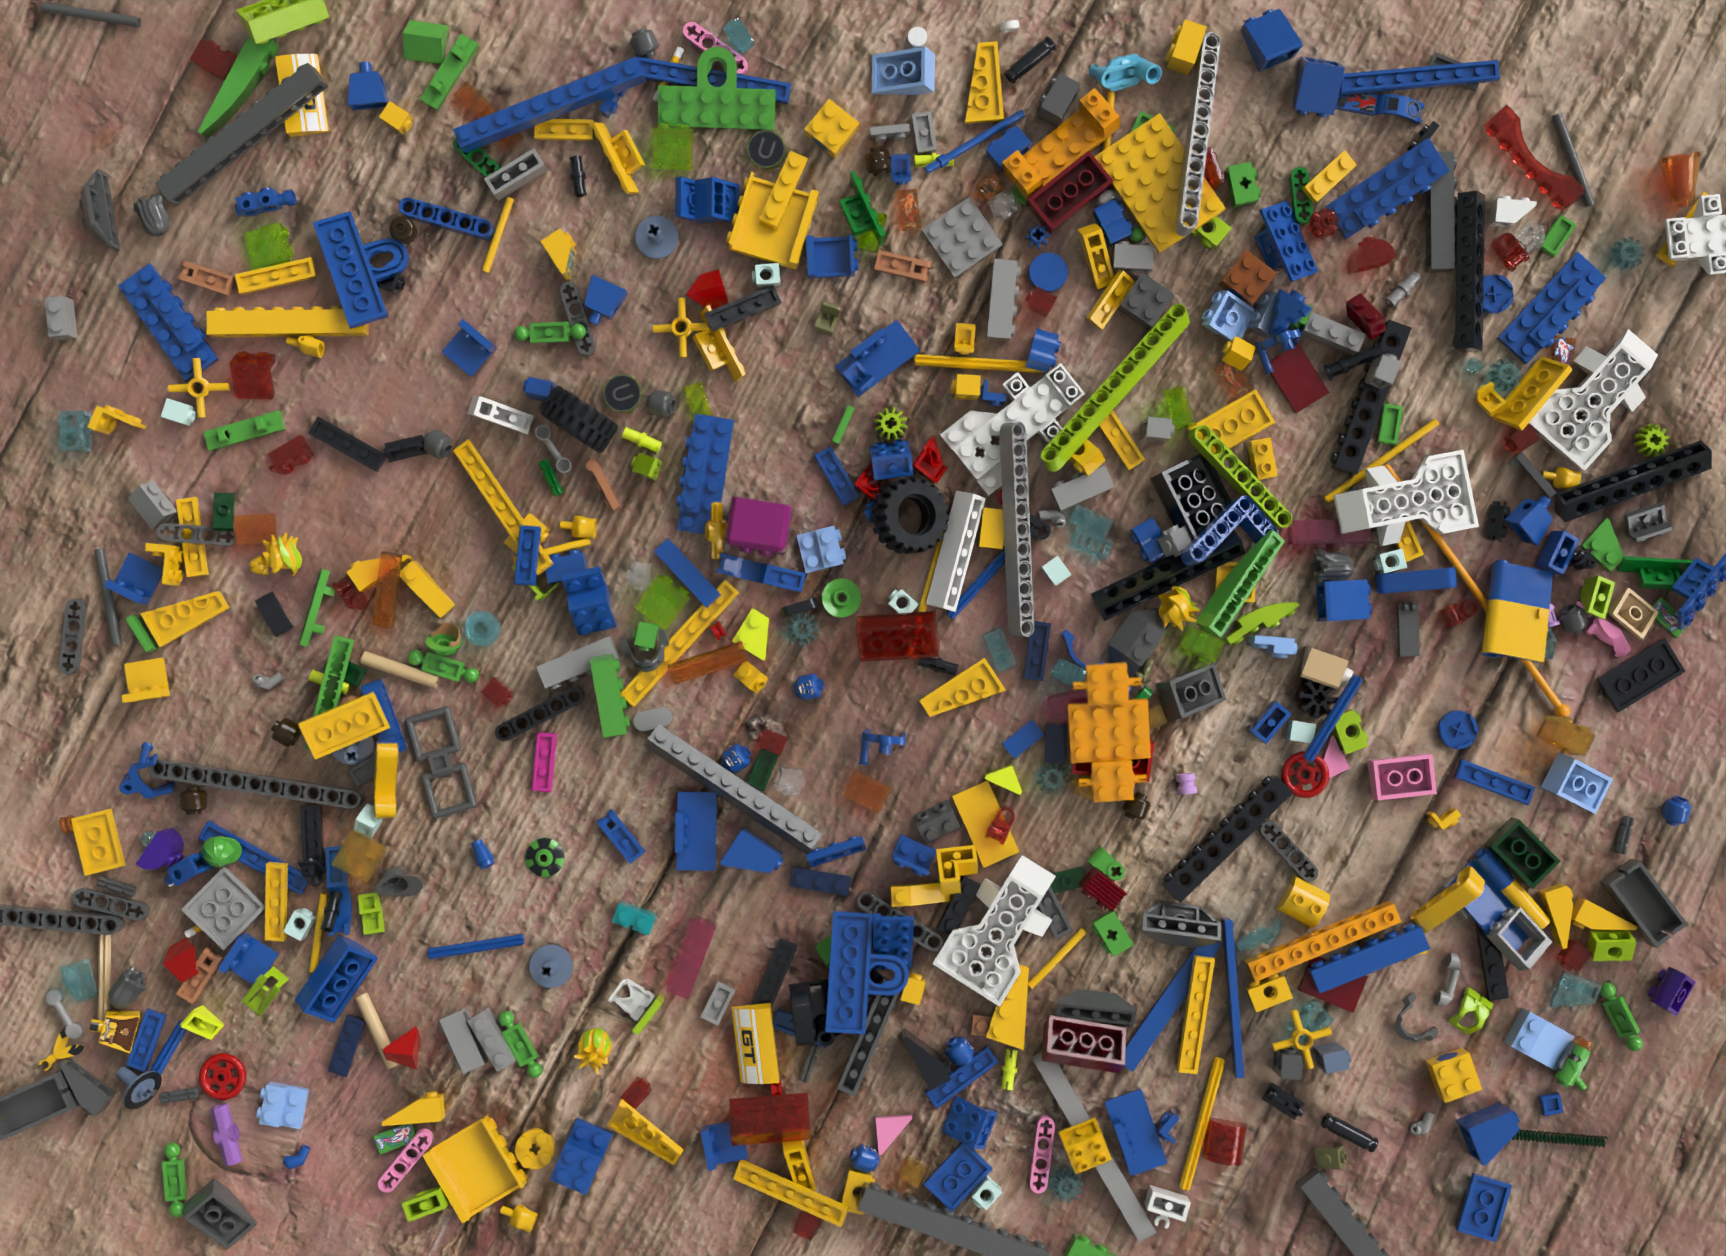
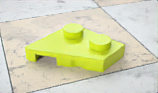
M752 608L732 642L765 661L769 618Z

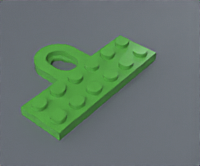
M711 47L705 50L699 57L697 87L658 85V126L775 130L776 89L737 88V62L735 57L729 50L723 47ZM715 61H720L723 64V70L727 75L726 82L721 87H714L708 81V73Z

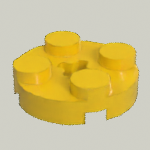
M532 1128L525 1131L519 1137L515 1146V1154L521 1166L529 1169L545 1167L552 1160L555 1153L553 1137L540 1128ZM532 1144H536V1147H540V1150H538L537 1154L531 1152L530 1149L533 1146Z

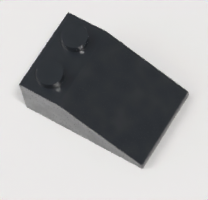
M903 1029V1040L929 1090L931 1091L951 1080L952 1068L947 1058L943 1059L941 1054L907 1029Z

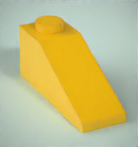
M1096 223L1077 229L1081 247L1096 289L1108 286L1114 274L1102 229Z
M401 555L362 562L359 560L350 565L351 569L346 573L360 592H365L411 561L412 557Z
M411 561L397 573L440 618L456 606L417 561Z
M940 882L891 884L892 907L940 903L950 900V894L941 895Z
M1560 883L1538 890L1544 911L1551 919L1549 926L1555 944L1561 949H1566L1573 910V893L1567 885Z
M1578 897L1573 906L1571 920L1574 921L1573 925L1583 930L1585 927L1599 930H1636L1638 928L1636 925L1586 899Z
M437 1091L426 1092L425 1095L386 1117L382 1121V1126L441 1122L445 1118L444 1094H437Z
M801 1131L783 1135V1152L793 1182L816 1191Z

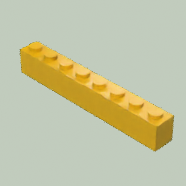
M314 306L311 307V310H304L303 307H292V310H284L283 307H272V310H265L263 307H253L252 310L234 307L233 311H226L225 308H213V311H207V335L213 338L300 337L304 335L369 336V323L350 329L343 307L332 306L331 309L323 310V307Z

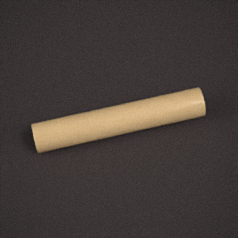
M367 651L363 653L360 663L362 665L434 689L437 688L440 680L438 675Z
M366 992L354 998L387 1070L399 1065L398 1063L386 1060L382 1049L391 1044L368 993Z

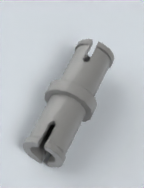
M1412 271L1402 283L1399 282L1396 285V289L1385 298V302L1394 308L1404 296L1407 297L1410 294V290L1421 280V277Z

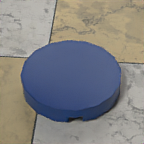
M1050 252L1042 253L1035 257L1029 268L1031 283H1033L1035 288L1043 292H1054L1061 288L1066 282L1068 275L1064 259Z
M1501 275L1485 276L1483 312L1496 314L1504 311L1513 301L1512 284Z
M1449 711L1442 716L1438 723V737L1449 748H1467L1473 744L1478 734L1477 722L1473 716L1464 711Z

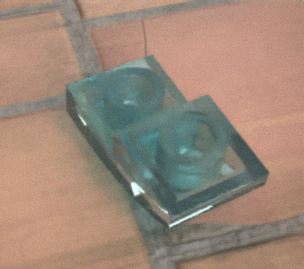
M1077 504L1069 520V523L1104 539L1107 538L1114 522Z
M1001 627L982 634L999 673L1017 665Z

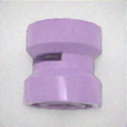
M1195 773L1175 775L1176 781L1180 783L1177 788L1178 795L1197 793V786L1194 785Z

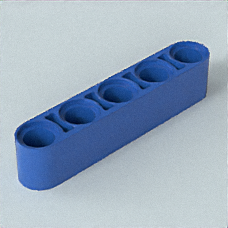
M408 197L403 198L399 202V210L411 220L488 241L493 238L495 229L486 219ZM410 204H413V210L411 212H406V207ZM427 210H432V215L428 218H425V212ZM451 215V220L448 223H443L444 217ZM469 220V227L462 228V223ZM483 226H489L487 233H480Z

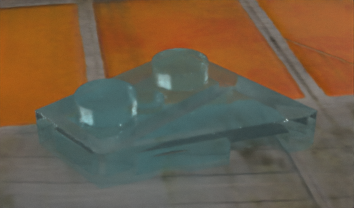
M1280 919L1275 920L1270 927L1265 929L1261 927L1241 937L1236 944L1239 951L1244 949L1250 951L1258 946L1257 944L1273 942L1283 926Z
M1562 971L1549 1006L1551 1008H1558L1557 1006L1594 1004L1602 985L1599 982Z

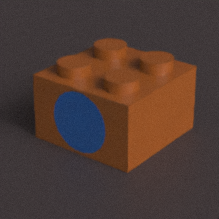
M1246 249L1218 285L1237 296L1249 306H1252L1277 273Z

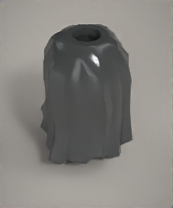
M152 194L150 199L140 197L138 202L133 204V210L140 217L143 229L151 236H161L167 233L170 226L169 217L163 207V196Z
M1321 548L1313 554V561L1315 563L1311 564V568L1313 569V576L1318 583L1324 580L1343 581L1351 576L1353 562L1346 554L1327 552Z
M130 967V969L122 972L118 981L109 992L110 1003L118 1009L130 1007L138 995L147 990L146 982L143 980L146 974L141 971L137 972L134 967Z

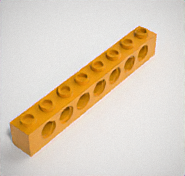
M1386 901L1244 960L1251 979L1257 982L1401 923V919L1395 905Z

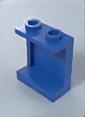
M853 234L843 237L825 238L806 236L808 279L855 276V271L859 269L858 259H854V251H857V239H853Z

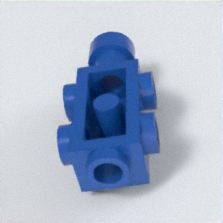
M268 187L261 189V192H245L240 197H236L235 211L238 216H257L261 213L275 212L278 209H283L284 205H297V199L293 189L286 190L280 194L275 189Z

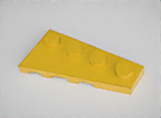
M997 41L983 42L977 45L965 124L1004 120Z
M216 591L140 614L158 646L164 647L230 609L221 591Z
M983 658L919 701L929 717L1006 691L987 660Z
M1019 965L1021 972L1000 1007L996 1005L986 1038L1024 1050L1029 968Z
M623 1099L606 1125L672 1165H675L684 1150Z

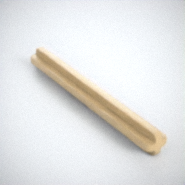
M99 934L98 1020H104L106 1011H110L111 934Z

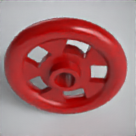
M1306 751L1297 752L1285 761L1281 772L1282 781L1293 792V795L1297 797H1315L1326 788L1329 782L1328 766L1324 759L1317 755L1314 759L1316 765L1312 768L1306 765L1308 760L1303 757ZM1298 761L1301 766L1295 771L1292 765ZM1303 771L1309 772L1308 778L1305 779L1301 776ZM1315 772L1321 773L1320 781H1314ZM1294 775L1299 782L1295 785L1290 780V777ZM1303 784H1312L1311 790H1303Z
M218 1053L212 1055L203 1063L199 1072V1082L201 1088L209 1097L216 1100H228L237 1096L242 1091L246 1082V1070L242 1062L234 1055ZM226 1061V1067H218V1062ZM236 1068L238 1076L233 1077L230 1069ZM209 1069L214 1070L212 1078L207 1076ZM220 1074H223V1075H224V1077H225L224 1080H221V1079L219 1078V1075H220ZM232 1082L235 1087L228 1091L225 1086ZM213 1083L220 1087L218 1091L211 1087Z

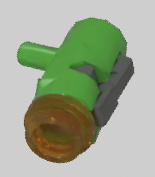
M1578 1036L1576 1040L1574 1039L1569 1044L1557 1063L1558 1070L1554 1077L1557 1078L1556 1082L1566 1088L1569 1085L1573 1087L1576 1084L1580 1091L1587 1088L1580 1075L1593 1050L1591 1048L1593 1043Z

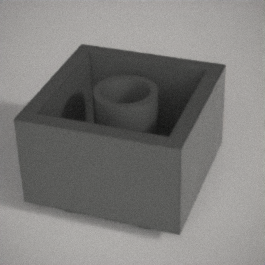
M1061 72L1057 78L1053 77L1046 92L1048 95L1043 94L1039 102L1037 118L1057 128L1076 98L1081 84Z
M1142 272L1117 309L1150 331L1175 294Z

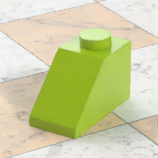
M639 453L638 456H634L631 467H633L632 471L634 473L656 481L663 463L655 457Z
M1594 576L1584 580L1580 599L1586 613L1602 620L1606 618L1615 582L1601 576Z

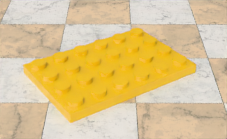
M1160 113L1094 156L1113 179V188L1159 254L1186 237L1178 235L1175 231L1185 148ZM1203 177L1198 223L1192 232L1226 210L1205 177Z

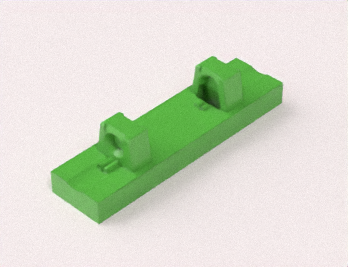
M462 33L460 34L420 98L422 102L436 111L440 109L479 47L478 43Z
M278 410L207 430L203 433L208 451H214L286 429L281 411ZM227 430H228L230 439H228V438L226 437V435H225V431H227Z
M320 568L299 639V644L308 647L312 632L323 634L325 627L315 624L323 594L334 597L336 591L335 588L326 586L330 573L329 570Z

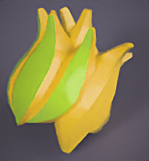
M284 532L282 537H278V542L273 534H271V542L262 541L267 552L262 553L265 564L272 567L273 573H277L280 569H291L292 576H294L302 566V557L296 546L298 537L293 539V536H290L287 540V533Z
M1174 586L1171 588L1170 593L1158 595L1162 601L1159 607V615L1164 623V628L1170 622L1173 627L1177 625L1183 631V621L1196 622L1197 620L1194 619L1196 615L1192 613L1199 612L1200 609L1194 607L1197 604L1191 602L1190 596L1184 588Z
M592 1028L582 1034L577 1045L578 1054L573 1056L574 1058L581 1059L578 1066L579 1069L585 1065L587 1067L591 1065L597 1075L599 1074L598 1067L603 1068L602 1063L608 1064L612 1042L607 1032L602 1028Z

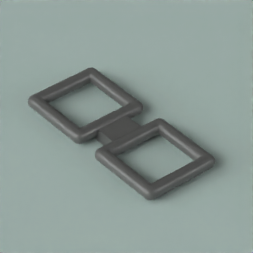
M445 706L407 717L405 724L417 762L429 760L432 770L421 775L432 818L437 819L475 808L477 802L466 764L452 765L449 754L461 750L450 708ZM444 715L452 745L422 754L414 723ZM460 771L468 802L438 810L430 780Z

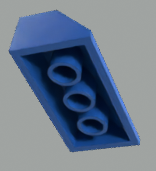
M338 935L295 998L296 1003L304 1013L334 1023L378 957L356 941Z

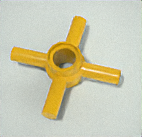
M677 298L678 318L672 324L653 325V333L673 332L679 338V357L684 358L687 357L686 338L693 331H707L709 328L706 323H692L686 318L685 298ZM685 323L686 329L680 333L678 330L679 325Z
M192 358L194 378L188 384L168 385V391L189 392L190 395L196 398L197 417H206L204 397L210 391H229L230 385L229 383H209L205 378H202L201 359ZM197 382L203 386L201 393L195 389Z
M1294 1009L1290 1011L1295 1028L1291 1038L1273 1043L1272 1046L1274 1051L1291 1046L1301 1050L1306 1069H1312L1314 1064L1309 1048L1312 1046L1313 1040L1332 1035L1330 1027L1313 1032L1304 1029L1298 1010ZM1306 1035L1305 1042L1298 1043L1299 1036Z

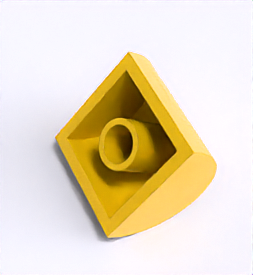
M1293 875L1276 910L1310 928H1314L1327 910L1330 894Z

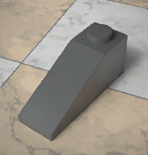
M71 1058L59 1064L83 1110L94 1116L101 1113L116 1092Z

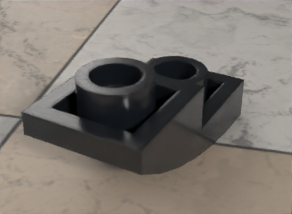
M273 591L255 600L275 637L293 628V624Z

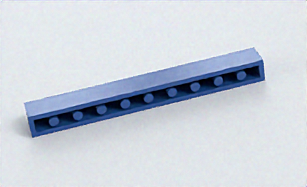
M634 57L454 128L453 131L459 147L467 153L647 82L640 62L637 57Z

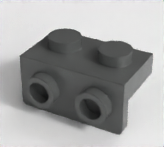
M1661 502L1624 514L1626 535L1635 542H1642L1653 536L1664 535L1672 530V526L1666 520L1665 505Z
M948 800L937 803L935 806L913 816L925 844L961 827Z

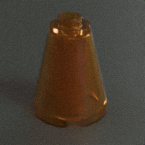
M1700 151L1658 158L1672 202L1677 204L1678 207L1690 206V202L1695 199L1701 158Z

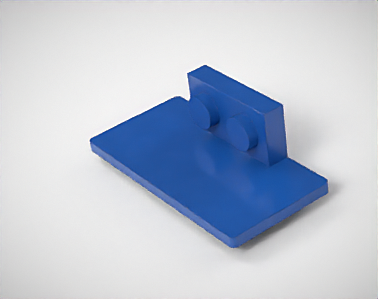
M1288 201L1261 209L1259 212L1267 229L1255 235L1254 238L1266 265L1272 270L1283 266L1290 282L1317 273L1318 269Z
M896 320L884 330L882 328L852 349L850 355L836 364L835 367L841 374V371L853 359H856L875 378L870 386L872 388L919 353L920 349L899 321ZM841 374V376L844 378V380L847 382V384L850 386V388L853 390L857 397H860L862 394L869 390L867 389L865 391L859 392Z
M1726 553L1714 567L1695 558L1673 585L1672 591L1688 599L1678 611V629L1682 630L1685 625L1689 626L1694 619L1693 615L1704 608L1706 599L1716 593L1718 584L1725 582Z
M678 792L677 812L675 813L677 870H716L717 794L714 792Z
M873 914V953L898 956L904 961L907 968L911 969L914 917H881V914ZM875 965L873 967L874 969L880 970L887 969L883 965Z
M1137 1089L1106 1100L1104 1103L1130 1175L1133 1176L1167 1164L1142 1090Z

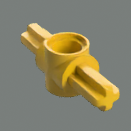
M721 502L711 503V519L705 524L706 539L711 542L712 559L722 558L719 555L723 553V542L726 540L728 524L722 518Z

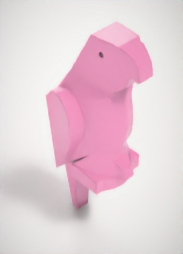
M1577 601L1576 605L1584 609L1583 604ZM1591 616L1588 619V625L1585 627L1586 634H1595L1601 641L1612 645L1615 651L1614 656L1623 657L1631 651L1617 621L1608 616L1603 620L1595 616Z

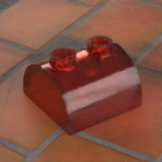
M1375 236L1363 238V241L1358 243L1359 248L1348 259V275L1388 265L1397 258L1394 248L1385 240L1375 239Z
M1210 1118L1205 1133L1202 1157L1222 1165H1241L1247 1123Z

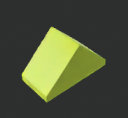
M1012 765L989 772L983 777L1019 795L1022 793Z
M201 1005L192 1010L180 1026L212 1040L224 1024L206 1007Z

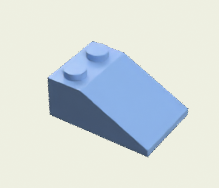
M927 47L872 55V94L920 95L934 92L935 54Z
M1558 752L1541 788L1596 814L1613 779L1572 757Z
M1522 1008L1504 1042L1557 1071L1558 1061L1575 1036Z

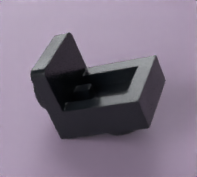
M396 273V276L377 282V286L380 289L398 295L399 291L401 292L404 289L405 277Z

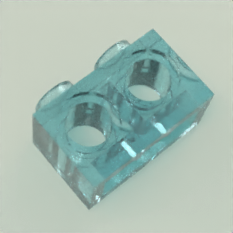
M60 411V416L58 417V426L60 427L58 445L60 450L66 452H92L91 429L87 427L91 419L90 412ZM76 417V424L72 426L71 420ZM73 437H76L77 442L72 446L71 440Z
M1314 1000L1307 1002L1302 1007L1303 1011L1299 1014L1301 1024L1306 1025V1029L1309 1032L1327 1028L1334 1021ZM1315 1011H1319V1018L1312 1020V1014ZM1291 1018L1286 1028L1292 1033L1295 1028ZM1306 1035L1299 1036L1298 1040L1304 1043Z

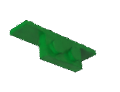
M853 170L850 172V184L855 195L839 200V205L854 236L872 230L879 246H882L884 237H886L885 229L882 225H879L877 212L870 206L869 195L864 193L862 189V180L856 176Z
M1624 556L1617 571L1637 573L1641 588L1672 590L1673 585L1681 577L1680 575L1686 571L1694 560Z

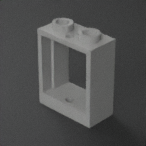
M1521 907L1508 908L1502 913L1503 917L1490 927L1491 931L1487 937L1518 971L1529 970L1552 941ZM1513 920L1533 940L1521 956L1501 935Z

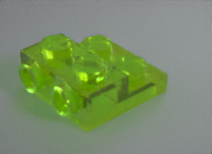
M658 123V127L653 128V168L692 170L694 128H689L690 125L678 124V128L670 127L669 123Z
M280 222L260 226L261 229L244 232L252 270L292 261L291 257L294 254L292 247L288 245L287 241L289 232L287 227Z
M664 574L663 576L658 575L635 608L667 631L691 597L688 596L689 591L682 586L676 587L672 584L674 580Z

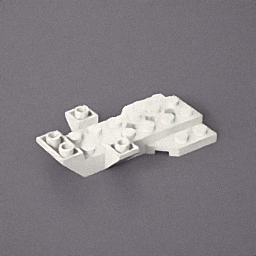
M1720 194L1700 196L1692 218L1665 219L1669 259L1674 261L1697 260L1708 275L1726 273V215H1720L1722 214Z
M1629 329L1614 343L1615 346L1606 356L1586 346L1572 362L1588 374V376L1577 388L1557 389L1528 423L1537 431V435L1582 471H1585L1611 443L1610 413L1617 405L1621 403L1630 412H1633L1646 398L1638 382L1651 369L1658 354ZM1595 397L1596 404L1591 405L1590 398ZM1582 412L1583 414L1581 416L1583 417V419L1577 420L1576 413ZM1563 427H1569L1568 432L1570 433L1563 434Z
M1061 363L1032 387H1029L1017 372L1002 384L1012 403L998 414L969 411L940 434L944 442L987 496L1002 486L1000 440L998 441V446L990 443L992 436L1000 439L1001 425L1006 422H1022L1026 428V441L1037 433L1049 444L1062 429L1055 418L1085 395L1084 391ZM977 448H979V450H980V449H983V450H984V453H983V456H984V457L981 458V457L979 456V457L977 458V457L975 456V454H976V452H977L975 449H977Z
M1464 450L1425 457L1413 478L1402 482H1397L1385 466L1365 469L1368 488L1333 495L1341 534L1376 527L1380 546L1399 543L1405 521L1414 519L1422 520L1439 534L1479 527Z
M1022 855L1002 888L985 878L976 896L989 908L980 924L954 929L934 960L933 965L1000 1007L1021 972L1014 947L1018 937L1023 930L1042 937L1052 922L1051 918L1036 910L1056 876ZM999 930L1002 937L995 938L992 931ZM989 947L992 954H984V949L982 948ZM972 964H980V968H982V970L978 969L977 971H975L973 969L975 966H973Z

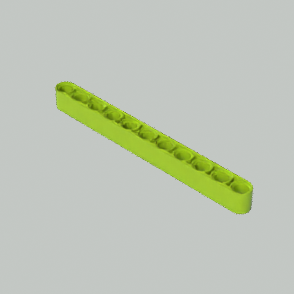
M1183 304L1173 305L1043 449L1041 458L1049 471L1055 472L1062 468L1187 328L1190 319Z

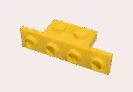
M592 123L594 135L600 141L605 156L610 160L611 168L618 176L623 191L626 194L639 193L631 174L645 164L628 130H623L611 138L604 123Z
M710 305L706 306L699 313L704 323L706 321L703 314L712 310ZM724 329L713 333L710 330L702 331L693 336L710 372L726 365L735 382L745 375L744 367L738 361L733 346L730 345L726 338Z

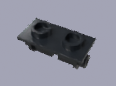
M423 435L385 443L383 450L385 456L388 457L389 463L427 454L423 448Z
M1493 501L1490 504L1488 518L1496 519L1495 523H1487L1485 533L1487 540L1495 541V537H1497L1498 541L1502 542V538H1506L1507 526H1504L1505 518L1510 515V507H1507L1506 501H1504L1503 505H1500L1501 502Z
M1593 550L1574 551L1568 566H1573L1576 570L1595 568L1597 561L1590 555Z
M309 858L297 862L302 868L303 877L310 881L312 886L317 887L322 883V876L326 874V870L318 861Z
M1272 1082L1261 1098L1294 1120L1297 1116L1301 1117L1304 1113L1302 1109L1305 1105L1304 1102Z

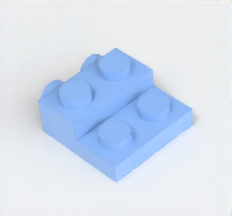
M1228 290L1216 292L1211 298L1212 306L1202 315L1203 322L1201 325L1214 334L1223 336L1228 341H1231L1235 336L1242 338L1249 324L1250 316L1255 309Z
M835 526L797 535L806 573L844 564L843 560L846 559L844 548L840 549L838 543L842 538L840 530H835Z
M1257 635L1247 636V644H1252V648H1265L1266 653H1271V657L1287 658L1288 655H1296L1297 653L1295 639Z
M276 1082L268 1083L266 1087L262 1088L260 1094L263 1104L257 1110L256 1117L260 1118L259 1124L301 1129L309 1089Z

